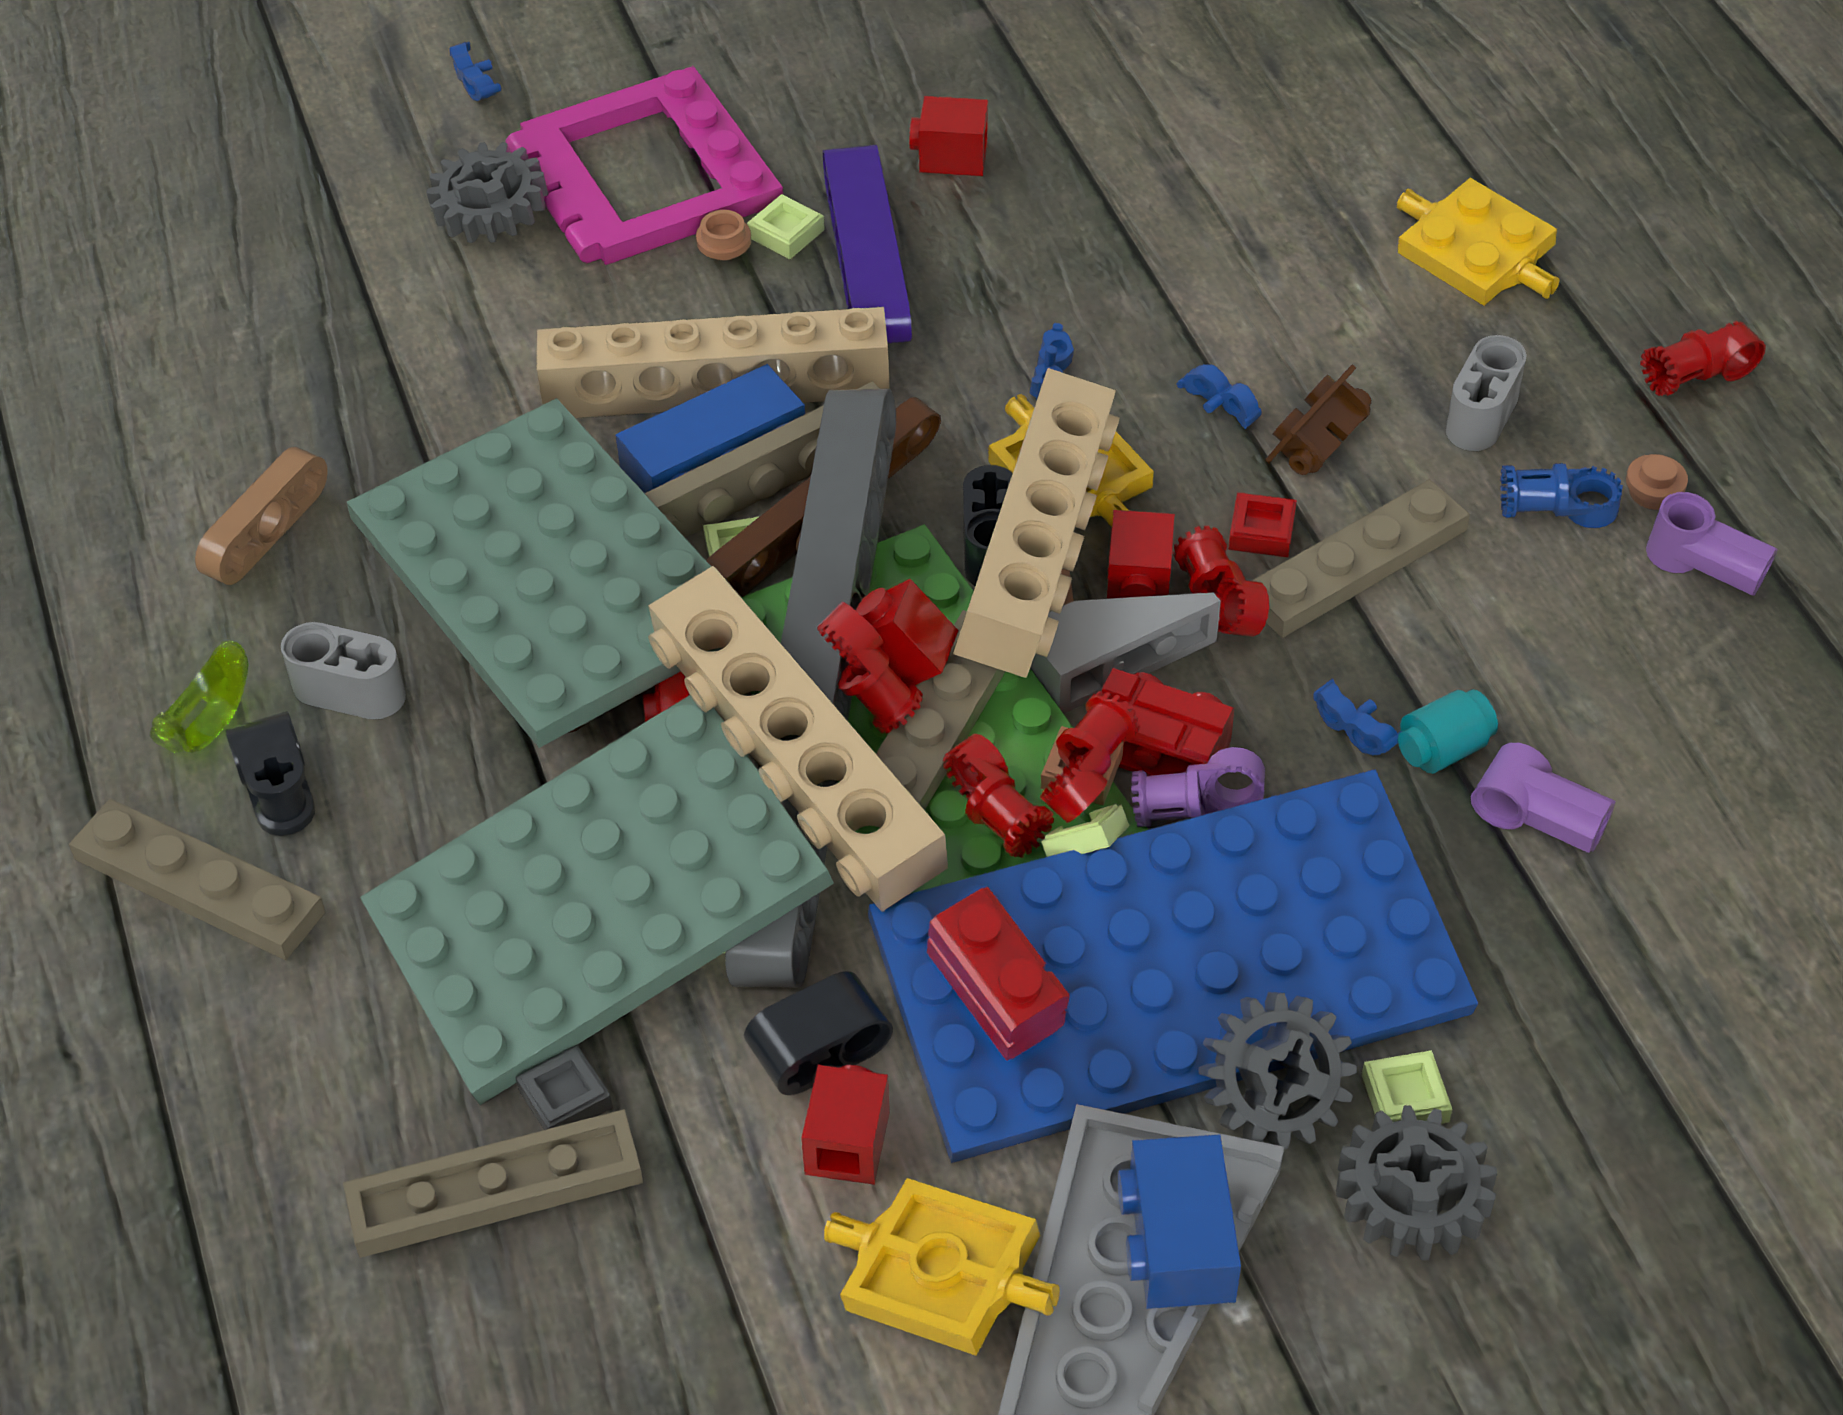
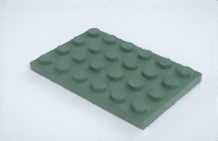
M557 398L347 501L351 520L538 748L681 671L676 665L668 669L655 654L648 638L654 632L648 605L711 566ZM714 648L707 652H715L723 648Z
M691 695L687 696L360 897L469 1091L479 1105L484 1104L517 1083L515 1077L578 1045L834 884L828 869L777 799L772 789H769L763 783L759 771L748 755L741 757L730 745L721 727V723L724 721L715 708L703 712L694 702Z

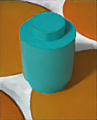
M1475 689L1467 692L1454 690L1402 718L1400 723V731L1402 732L1398 735L1399 748L1404 758L1412 766L1420 767L1427 773H1436L1486 747L1489 738L1498 731L1497 715L1490 701L1480 691Z

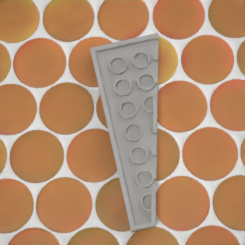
M1076 1104L1033 1274L1035 1279L1059 1285L1060 1295L1056 1307L1053 1306L1054 1312L1050 1316L1025 1307L998 1415L1155 1414L1212 1304L1146 1309L1143 1280L1130 1281L1126 1236L1137 1235L1134 1214H1121L1118 1195V1170L1130 1169L1132 1140L1218 1135L1220 1133ZM1220 1134L1238 1250L1240 1251L1280 1174L1284 1147Z

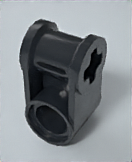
M288 711L226 729L225 733L241 783L246 785L257 822L262 830L278 836L291 835L303 830L311 823L315 815V805L305 778L304 759Z

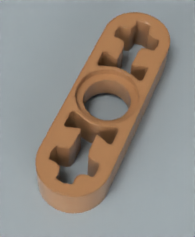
M291 447L285 450L203 535L195 556L197 570L226 585H233L239 582L320 496L328 474L325 460L298 447Z

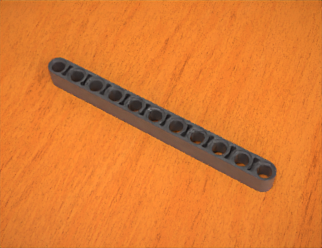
M891 389L829 390L826 394L781 639L782 646L847 721L852 696H846L838 687V682L842 672L849 663L845 657L842 658L839 655L838 649L835 651L832 648L833 644L831 642L827 643L824 640L828 634L822 637L817 630V626L841 602H845L856 610L862 599L869 594L896 431L895 400ZM788 735L781 738L780 740L791 741L799 738L800 736ZM826 780L817 784V786L829 787L836 785L838 781ZM788 799L784 800L781 804L825 865L827 846L825 845L818 849L809 841L798 822L797 815L799 812ZM820 893L725 952L726 973L732 986L802 987L808 968Z

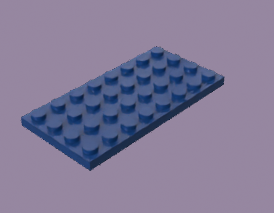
M1376 769L1117 838L1110 847L1081 854L1071 850L910 893L883 912L880 911L875 903L869 904L868 918L951 1163L1069 1130L1076 1104L1125 1114L1216 1088L1215 1079L1199 1074L1200 1066L1215 1063L1216 1053L1207 1049L1203 1042L1205 1038L1223 1039L1226 1031L1221 1027L1217 1018L1221 1013H1225L1241 1019L1243 1014L1240 1000L1245 997L1256 998L1264 1009L1268 992L1285 993L1288 1008L1296 996L1312 999L1313 1010L1310 1017L1320 1011L1332 1012L1337 1018L1328 1033L1330 1035L1339 1034L1350 1037L1352 1043L1343 1051L1472 1015L1478 1005L1475 994ZM985 887L990 888L1045 961V971L1053 972L1070 994L1068 1007L1065 1009L1064 1025L1055 1033L1007 1061L927 954V943L930 938L928 935L930 921L939 913ZM1277 1023L1263 1026L1255 1031L1245 1042L1252 1044L1265 1038L1270 1026L1276 1027ZM1312 1043L1309 1051L1314 1060L1318 1059V1056L1315 1047ZM1272 1059L1268 1072L1286 1067L1282 1066L1278 1062L1279 1060ZM1236 1068V1080L1241 1081L1243 1080L1239 1069Z

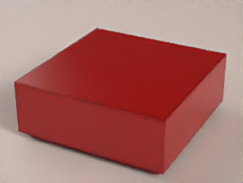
M1237 492L1228 550L1288 558L1297 500Z

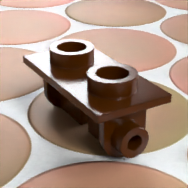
M1353 364L1337 381L1327 374L1304 399L1311 409L1304 415L1295 408L1272 434L1280 443L1265 459L1268 463L1282 452L1289 458V465L1296 473L1300 475L1315 473L1342 443L1326 427L1344 441L1369 416L1371 405L1369 394L1362 389L1353 388L1346 381L1356 369Z

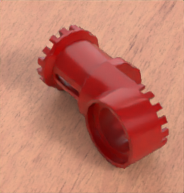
M1734 321L1733 325L1728 323L1726 327H1721L1710 334H1707L1702 329L1692 330L1683 334L1679 342L1665 348L1662 346L1648 348L1641 355L1643 360L1640 361V365L1645 367L1642 370L1643 375L1649 374V377L1644 380L1646 384L1651 382L1650 390H1655V394L1658 396H1668L1677 392L1680 384L1694 378L1707 380L1720 374L1726 381L1740 380L1752 372L1761 362L1766 351V345L1745 323Z
M1208 525L1204 526L1203 530H1201L1198 526L1194 528L1195 533L1193 535L1189 531L1185 533L1187 537L1183 538L1180 536L1178 538L1179 544H1174L1175 552L1172 553L1180 569L1187 572L1190 577L1189 589L1191 593L1214 592L1221 600L1218 632L1251 637L1260 634L1265 627L1269 613V595L1263 583L1246 580L1241 568L1234 561L1229 560L1226 554L1227 543L1218 528L1213 527L1211 529Z
M841 602L817 626V630L822 637L828 634L824 640L827 643L831 642L833 644L832 648L835 651L838 649L839 655L842 658L845 657L849 663L841 674L838 687L846 696L855 695L874 715L872 723L880 733H890L893 727L894 729L899 728V721L903 725L908 722L905 719L906 715L911 718L915 715L913 710H919L921 707L919 703L923 700V693L916 685H906L889 667V656L880 647L884 642L879 633L855 609L845 602Z
M1102 691L1094 693L1085 704L1087 711L1085 716L1075 728L1065 729L1056 740L1058 754L1066 766L1062 768L1061 774L1058 773L1055 776L1056 780L1054 782L1050 781L1047 785L1051 791L1045 788L1040 798L1066 823L1077 818L1102 792L1108 782L1103 775L1111 766L1110 756L1121 742L1132 740L1140 730V724L1136 723L1138 716H1134L1136 711L1133 708L1126 709L1129 705L1127 701L1120 704V696L1118 695L1112 698L1111 694L1107 692L1105 694Z
M973 734L944 754L945 757H943L942 761L946 763L943 764L945 770L949 767L951 769L946 775L948 778L955 777L956 780L952 782L954 788L958 785L962 787L958 792L962 796L966 795L968 802L965 813L970 821L974 824H985L1004 841V849L1010 856L1024 858L1025 853L1027 855L1032 853V846L1036 849L1040 846L1036 840L1038 838L1045 839L1046 835L1042 831L1050 832L1052 829L1050 824L1054 823V814L1045 806H1034L1015 789V781L1009 776L1008 767L1003 756L990 740L980 734Z

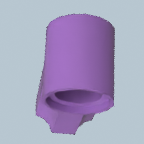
M1676 492L1663 499L1646 546L1647 556L1651 562L1660 569L1671 573H1685L1695 568L1755 596L1775 559L1778 549L1715 520L1714 508L1699 495L1689 492Z
M1508 743L1501 747L1471 795V804L1475 812L1483 820L1495 827L1516 829L1524 823L1588 853L1594 851L1603 836L1616 802L1552 773V767L1548 760L1538 750L1522 743Z

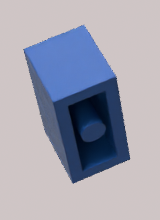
M1221 1135L1132 1140L1130 1169L1118 1170V1195L1121 1214H1134L1137 1235L1126 1236L1127 1266L1130 1281L1143 1280L1146 1309L1236 1303L1241 1262Z

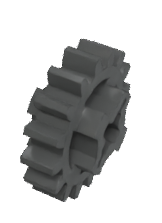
M485 142L479 143L477 151L471 153L464 148L459 149L460 159L456 162L443 159L440 162L443 173H432L429 177L432 188L426 190L437 226L446 225L448 235L452 238L464 231L469 243H473L479 234H486L490 243L496 242L498 233L504 231L512 237L516 236V225L521 222L531 226L535 223L532 211H544L546 205L543 196L548 195L544 173L541 171L537 157L528 159L527 151L523 147L510 153L506 142L500 143L496 150H488Z
M1268 992L1265 1000V1009L1256 998L1245 997L1241 999L1240 1004L1243 1014L1241 1019L1225 1013H1221L1217 1018L1221 1027L1226 1031L1223 1039H1204L1203 1045L1216 1053L1215 1063L1200 1066L1199 1074L1215 1079L1217 1084L1216 1088L1210 1090L1204 1096L1206 1103L1214 1106L1226 1105L1228 1108L1223 1113L1219 1123L1231 1130H1235L1245 1123L1243 1129L1244 1139L1262 1142L1268 1133L1270 1144L1283 1146L1284 1149H1288L1291 1132L1300 1141L1309 1144L1316 1141L1313 1123L1318 1121L1335 1127L1339 1121L1335 1113L1330 1109L1331 1104L1334 1100L1351 1102L1353 1097L1349 1091L1340 1087L1341 1077L1357 1073V1065L1340 1061L1339 1053L1352 1043L1350 1037L1339 1034L1330 1035L1328 1033L1337 1018L1332 1012L1320 1011L1310 1017L1313 1010V1000L1307 997L1296 996L1288 1008L1285 993ZM1277 1023L1276 1027L1270 1026L1265 1038L1252 1044L1245 1042L1255 1031L1263 1026ZM1312 1043L1318 1056L1319 1071L1309 1051ZM1272 1059L1279 1060L1278 1062L1282 1066L1288 1068L1284 1080H1279L1274 1074L1268 1072ZM1236 1068L1239 1069L1247 1088L1244 1097H1242L1237 1085ZM1304 1096L1310 1097L1302 1107L1286 1115L1290 1103Z
M1404 1105L1401 1120L1393 1122L1382 1110L1375 1113L1372 1131L1357 1125L1353 1129L1350 1147L1343 1146L1341 1150L1336 1196L1347 1199L1344 1218L1347 1222H1357L1363 1219L1367 1221L1363 1240L1368 1244L1374 1242L1382 1235L1390 1238V1255L1395 1257L1400 1255L1405 1244L1415 1245L1421 1260H1429L1432 1245L1440 1243L1443 1249L1450 1255L1458 1253L1462 1234L1476 1240L1480 1236L1484 1217H1490L1496 1193L1492 1191L1497 1177V1169L1493 1166L1484 1165L1488 1146L1485 1142H1474L1467 1145L1464 1141L1468 1125L1461 1121L1450 1130L1441 1126L1442 1113L1441 1110L1435 1108L1429 1114L1427 1121L1417 1120L1411 1105ZM1442 1210H1448L1445 1213L1439 1214Z

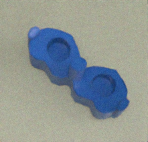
M470 41L449 48L457 78L462 80L472 100L479 101L494 96L497 92L501 91L502 88L499 83L494 84L487 74L482 73L493 69L489 59L473 64L468 53L471 50Z
M1054 323L1052 329L1043 334L1041 350L1030 387V394L1036 400L1038 399L1047 368L1063 373L1072 363L1074 352L1072 341L1069 335L1063 331V325L1060 323Z
M1199 365L1177 382L1178 388L1182 389L1184 387L1188 393L1201 395L1208 400L1203 404V408L1207 413L1213 412L1222 404L1227 413L1235 416L1244 429L1262 415V410L1259 408L1258 402L1250 388L1241 383L1231 385L1223 372L1214 365Z
M1333 678L1314 692L1313 699L1316 701L1319 713L1326 725L1337 731L1345 730L1350 741L1362 753L1380 755L1398 744V735L1402 731L1397 733L1391 725L1379 723L1370 715L1377 710L1374 701L1369 699L1356 709L1351 700L1340 692Z

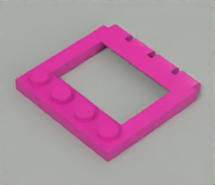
M694 66L672 71L667 75L521 122V130L510 134L506 139L510 153L523 147L527 151L528 159L537 157L548 189V195L543 196L546 208L561 231L565 233L566 239L580 260L584 263L601 259L605 265L666 245L696 234L702 219L713 211L731 210L740 214L743 218L761 212L783 194V187ZM663 111L668 118H672L679 127L680 136L689 148L695 149L701 158V165L710 178L716 179L722 188L622 222L569 142Z

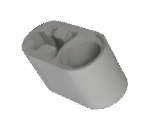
M1492 335L1482 338L1474 346L1454 382L1446 435L1455 446L1469 451H1481L1490 448L1498 440L1517 404L1527 357L1525 348L1517 340L1507 336Z
M318 622L300 624L292 628L284 636L281 642V652L293 693L302 703L366 719L386 718L396 713L404 704L406 691L396 650L389 640L380 636Z

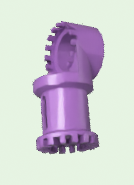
M1230 747L1212 755L1207 764L1189 765L1184 773L1147 776L1143 770L1133 771L1131 779L1133 786H1131L1133 794H1139V797H1132V803L1139 802V805H1134L1133 807L1137 827L1146 826L1150 828L1152 821L1194 818L1264 799L1265 766L1261 758L1247 749ZM1227 772H1241L1242 774H1247L1253 782L1246 788L1235 790L1222 786L1217 779Z

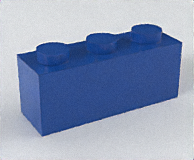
M768 364L763 365L615 434L620 468L643 493L649 492L805 415V404Z

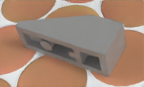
M1213 592L1070 602L1062 607L1060 614L1049 611L1048 617L1058 620V627L1048 656L1044 657L1035 654L1030 669L1064 714L1087 703L1094 693L1102 691V687L1113 668L1130 674L1137 672L1151 673L1217 642L1221 600Z

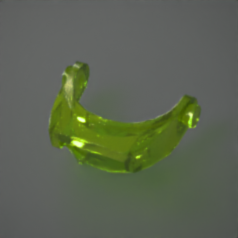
M235 641L221 642L177 700L166 712H159L155 716L149 733L154 743L173 753L183 751L194 753L209 745L224 729L226 724L230 723L241 701L249 667L246 652L239 643ZM202 700L208 703L207 706L184 731L181 724Z

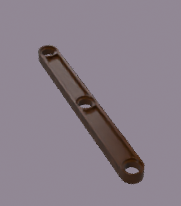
M917 397L909 398L896 408V431L888 479L924 451L935 438L940 428L941 415ZM811 476L706 559L710 566H714L740 597H744L797 554L796 543L802 528ZM586 722L585 724H583V725H581V726L575 728L574 730H572V731H570V732H568V733H572V732H575V731L579 730L580 728H582L583 726H585L588 722Z

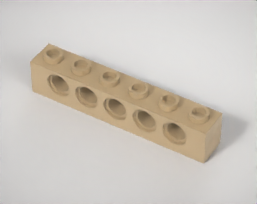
M884 307L537 330V375L542 405L557 398L575 418L664 412L766 364L777 373L803 403L823 402L829 390L858 389L872 381L879 389H889L888 342Z
M1047 368L953 654L1027 678L1035 654L1044 657L1048 656L1059 623L1058 620L1048 617L1049 610L1061 613L1072 580L1071 577L1062 575L1061 571L1063 568L1073 572L1084 540L1083 535L1073 531L1075 527L1082 530L1086 529L1097 496L1085 491L1087 487L1094 490L1098 489L1108 459L1107 455L1098 453V449L1109 452L1120 417L1109 414L1116 390Z
M714 566L648 605L654 632L648 638L659 660L668 669L676 665L686 676L684 682L689 694L703 712L715 708L724 721L721 723V727L730 745L741 757L750 753L761 767L759 768V774L763 783L769 789H772L780 802L788 799L799 812L797 815L798 822L809 841L818 849L826 845L839 860L836 862L837 869L848 888L856 896L860 897L866 893L880 911L883 912L948 869L944 832ZM714 648H723L719 651L707 652ZM751 691H761V693L756 695L744 696V694ZM788 735L800 736L799 738L791 741L780 740L781 738ZM826 780L840 781L836 785L829 787L817 786V784ZM864 826H876L880 828L879 830L869 834H860L855 832L857 829Z

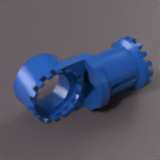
M1556 463L1553 464L1551 469L1516 470L1512 465L1502 466L1500 476L1501 484H1506L1500 485V491H1506V494L1500 495L1502 515L1505 518L1515 517L1517 512L1553 511L1556 517L1568 516L1575 524L1583 527H1605L1614 522L1618 516L1623 485H1620V478L1615 479V473L1611 472L1609 475L1607 474V469L1603 467L1601 471H1596L1597 467L1594 466L1591 468L1567 469L1566 464ZM1593 491L1603 494L1609 501L1602 505L1595 503L1594 505H1589L1586 501L1582 502L1578 495L1583 492Z

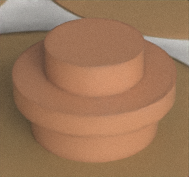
M731 210L713 211L702 219L700 227L696 232L697 247L707 257L717 260H731L748 250L751 245V231L740 214Z
M1650 454L1638 457L1629 465L1626 474V484L1632 499L1640 506L1654 510L1660 509L1662 500L1668 495L1676 492H1685L1688 483V475L1684 467L1676 460L1664 455Z

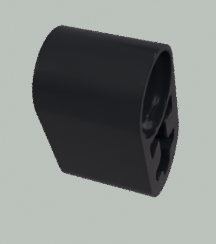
M997 465L977 467L971 470L963 481L964 571L967 580L974 586H976L1013 474L1008 469Z
M844 971L833 974L760 1011L747 1025L744 1039L779 1092L784 1095H796L813 1087L818 1065L840 1068L846 1065H857L876 1055L890 1040L893 1026L858 976L853 972Z

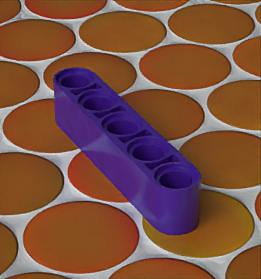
M875 144L823 150L825 188L847 309L884 307L888 344L909 342L912 340L910 307L878 147Z

